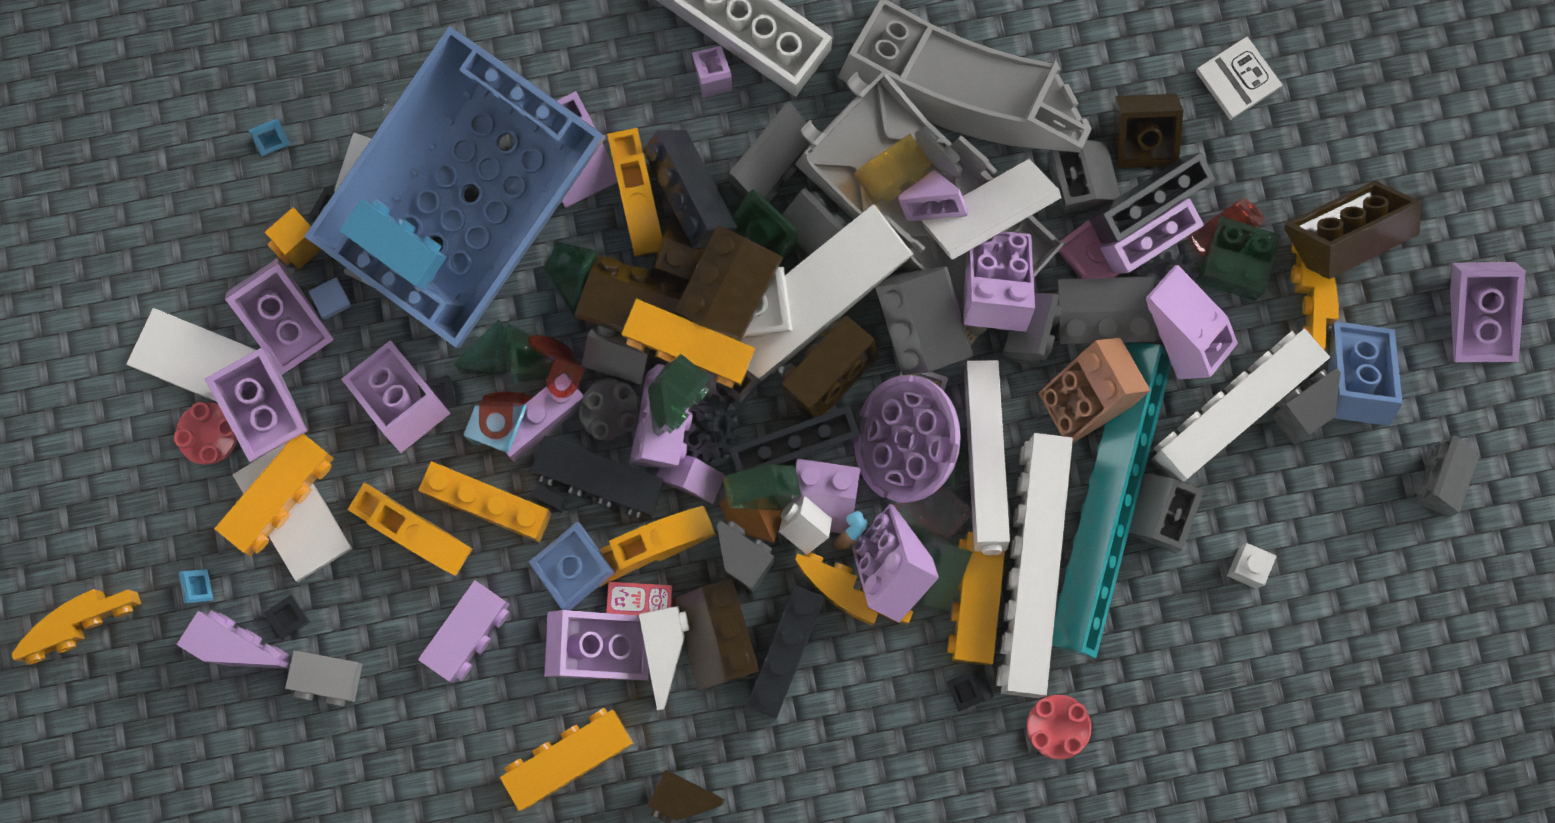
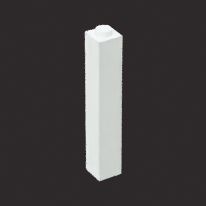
M967 361L964 370L974 551H982L984 555H999L1002 551L1007 550L1010 543L999 361Z

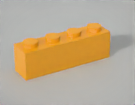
M636 299L622 331V336L628 339L626 345L640 351H644L645 346L657 351L655 357L672 364L675 359L687 363L685 369L700 376H703L704 371L716 376L715 382L732 388L734 383L741 386L755 352V348L639 299Z
M304 433L292 439L283 447L214 529L243 553L252 556L254 552L256 554L259 553L268 544L269 538L267 537L275 527L279 529L287 522L290 517L288 512L296 503H302L311 492L309 487L317 478L319 480L322 479L332 467L330 463L334 458Z
M432 461L418 489L426 497L540 543L552 516V513L547 508Z
M968 532L965 539L959 540L958 558H963L962 571L956 570L954 589L960 591L958 602H953L951 621L956 622L955 634H949L947 653L953 654L952 661L990 666L993 664L1005 551H1002L999 555H984L982 551H974L973 532Z
M605 708L597 711L588 717L591 723L579 729L578 725L567 729L560 734L563 740L551 746L550 742H546L532 751L534 754L533 758L524 763L520 758L504 768L506 774L501 776L500 779L519 811L526 810L634 744L613 709L609 712Z

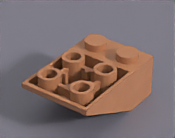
M1121 338L1095 340L1038 394L1061 436L1072 437L1073 444L1130 409L1151 390Z

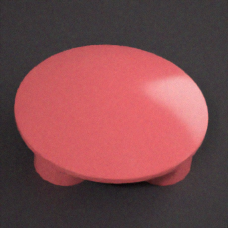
M197 402L181 416L174 434V442L182 454L190 461L202 465L215 464L224 460L233 451L237 443V438L217 403Z
M1051 695L1039 700L1031 709L1027 719V734L1033 747L1042 755L1051 759H1068L1080 753L1087 745L1091 736V720L1085 706L1076 699L1066 695Z

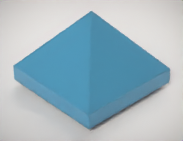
M278 118L249 129V133L261 156L290 145Z
M208 569L178 572L184 604L213 600Z

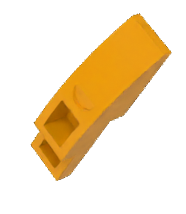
M638 128L607 134L634 256L640 257L657 253L662 240V234Z
M1292 243V253H1296V265H1293L1291 269V283L1295 284V293L1307 294L1302 302V313L1306 315V326H1303L1302 330L1305 328L1325 350L1326 326H1332L1339 320V303L1335 278L1327 279L1306 268Z
M363 483L347 509L366 521L374 529L454 576L458 574L473 549L367 483Z
M696 507L662 518L610 540V545L599 550L616 573L599 587L655 560L661 562L716 536L705 507Z
M811 552L804 556L797 554L795 563L804 577L822 596L837 608L871 626L874 625L877 615L893 620L868 607L863 586L860 587V590L853 588L858 576L852 574V568L839 563H835L834 567L822 563L823 557ZM910 610L898 623L907 626L913 611Z
M93 589L71 599L44 617L28 632L12 652L13 660L26 662V665H31L45 660V654L56 650L57 653H63L76 648L75 643L85 639L81 627L84 630L95 628L103 624L102 619L114 615V618H120L133 613L132 608L141 605L138 592L128 589L105 598L104 592Z

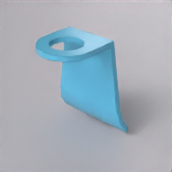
M523 404L514 407L475 406L463 436L473 445L485 444L495 449L509 452L527 405Z

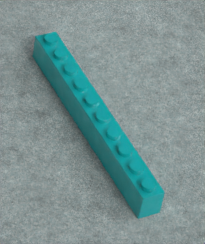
M1127 342L1126 344L1129 354L1151 391L1130 409L1105 423L1102 439L1097 446V459L1094 470L1089 477V489L1086 501L1081 508L1082 516L1079 528L1073 538V551L1070 562L1065 569L1066 577L1063 589L1057 600L1058 608L1054 620L1052 647L1063 652L1097 658L1171 369L1166 349L1158 344Z

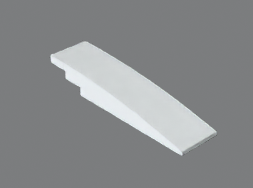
M875 205L869 207L785 275L792 331L742 339V343L755 348L747 370L760 379L761 382L770 374H774L777 368L785 365L913 255ZM682 362L679 367L686 370L687 363ZM704 371L703 376L695 374L694 381L698 382L697 391L699 393L707 394L709 400L712 394L720 396V402L726 400L716 392L717 382L714 381L715 375ZM718 410L714 411L716 415L720 414Z

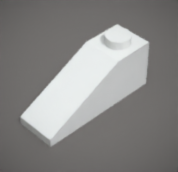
M679 606L639 614L657 710L664 709L666 706L685 638L684 631L689 630L686 611L680 612Z

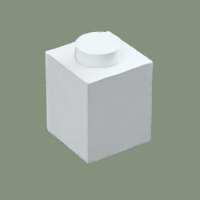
M803 496L796 503H789L783 509L779 532L805 554H809L829 538L832 518L806 496Z
M1246 543L1238 548L1227 576L1255 589L1262 587L1267 581L1276 555Z

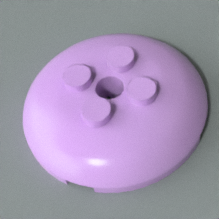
M903 375L883 382L869 395L859 413V416H862L859 441L854 442L857 465L866 483L881 497L901 503L920 501L935 493L946 482L954 469L960 448L958 416L947 394L934 382L926 378Z

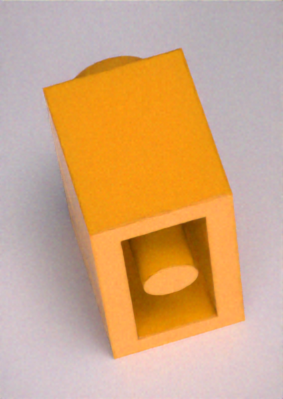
M294 207L265 231L271 239L267 245L286 266L292 262L300 269L322 250L304 237L311 226Z

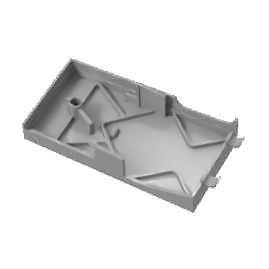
M884 69L870 85L864 83L859 78L858 73L855 72L847 81L850 90L857 95L854 100L823 132L818 131L813 126L811 120L800 130L803 137L811 144L795 165L853 220L869 207L875 205L913 253L901 265L908 272L947 266L964 322L963 294L967 252L951 260L924 228L922 220L907 221L898 199L900 194L933 170H936L959 188L962 196L994 179L985 171L986 168L992 174L997 169L964 137L960 136L954 143L948 141L922 115L887 74L888 71ZM924 126H927L935 133L938 138L937 142L943 148L948 145L959 155L960 160L957 163L963 169L959 178L944 174L926 160L914 136L916 131H920ZM1032 215L1004 230L1006 232L1031 234L1033 277L1038 274L1065 244L1064 241L1060 242ZM964 325L975 336L987 330V327Z

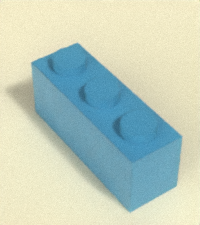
M360 199L339 231L411 284L425 289L447 258L439 252L441 246L427 236L421 239L413 232L416 228L400 217L396 221L388 215L390 209L380 201L374 199L372 202Z

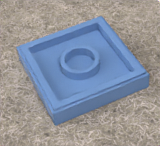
M578 522L574 523L528 562L562 610L569 611L616 573Z

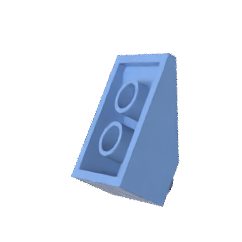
M1336 321L1331 328L1328 374L1336 368L1341 372L1334 418L1390 426L1403 404L1395 329Z

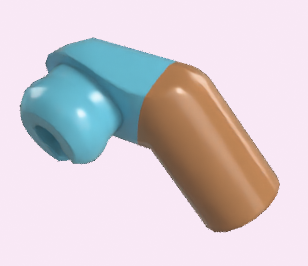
M860 511L847 516L846 521L850 527L834 540V545L838 550L843 551L852 546L866 530L867 519L864 520L863 514Z

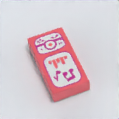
M609 582L606 613L639 616L640 613L669 608L672 604L673 586Z

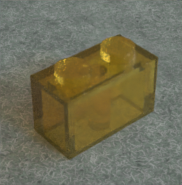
M909 133L860 167L853 175L874 205L882 199L889 203L902 194L899 189L902 185L908 182L912 186L926 177L924 170L931 165V162Z

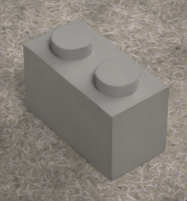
M294 650L285 689L295 691L293 697L313 701L315 694L326 696L325 703L344 706L345 700L355 702L363 664Z

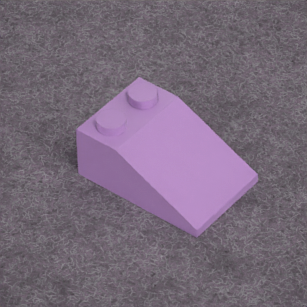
M276 258L226 292L225 300L260 347L270 353L281 375L334 340L279 258Z
M1516 262L1452 263L1450 303L1454 362H1519L1526 270Z
M391 340L342 378L348 389L400 453L451 414ZM418 385H419V386L423 389V391L426 393V395L423 396L422 398H421V395H420V391H419Z
M259 348L205 378L249 462H253L307 432L282 375L270 353L263 348Z
M569 610L548 612L544 677L648 681L649 665L638 615Z

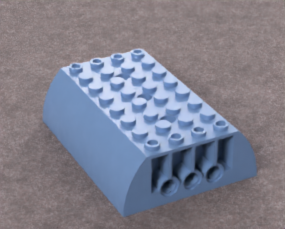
M449 26L304 237L454 347L459 348L594 156L606 136L489 52ZM506 134H511L515 140L513 148L509 151H503L500 148V139ZM475 185L479 190V196L476 201L468 203L465 200L464 192L469 186ZM360 199L372 202L374 199L380 201L390 209L388 215L396 221L401 217L416 228L413 233L421 239L425 236L431 239L439 236L443 240L444 245L440 252L447 258L425 289L411 284L339 231Z

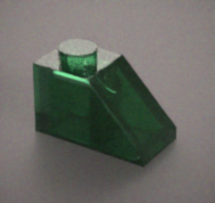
M770 464L726 475L722 478L730 508L777 511L802 496L794 466Z

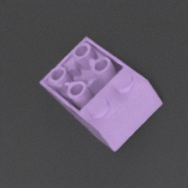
M576 91L557 100V102L594 127ZM603 143L562 200L565 208L618 183L615 168Z
M1002 231L967 251L963 294L964 325L1026 332L1035 310L1031 234Z
M1175 265L1146 297L1148 309L1152 313L1158 328L1159 337L1164 343L1177 379L1211 377L1238 344L1228 316L1179 265Z
M889 504L882 513L875 517L873 524L858 538L852 547L868 607L897 622L903 619L939 578L933 558L892 504Z
M210 610L209 614L198 611L176 644L202 661L217 665L290 669L291 664L287 660L289 657L288 653L274 645L271 646L267 643L264 646L261 645L260 642L263 638L248 629L245 630L239 626L237 629L233 628L236 623L235 621L213 610Z

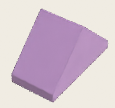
M722 46L692 52L702 97L731 92L732 77Z
M936 170L931 171L899 195L898 200L907 221L968 215V209L960 189Z
M685 455L683 462H679L678 466L672 469L660 468L657 473V477L663 478L666 485L711 504L714 503L725 478L723 473L697 458Z

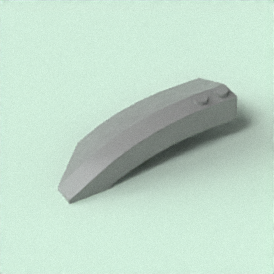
M880 0L837 77L847 82L857 72L859 78L864 83L870 85L885 69L888 71L887 74L931 124L978 139L1009 146L1080 153L1092 129L1088 120L1081 118L1076 108L1079 103L1069 84L1064 85L1058 73L1061 69L1056 60L1052 64L991 49L934 26L888 0Z

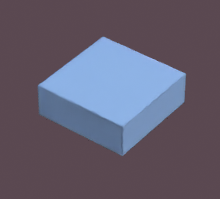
M337 277L309 291L323 320L352 307Z

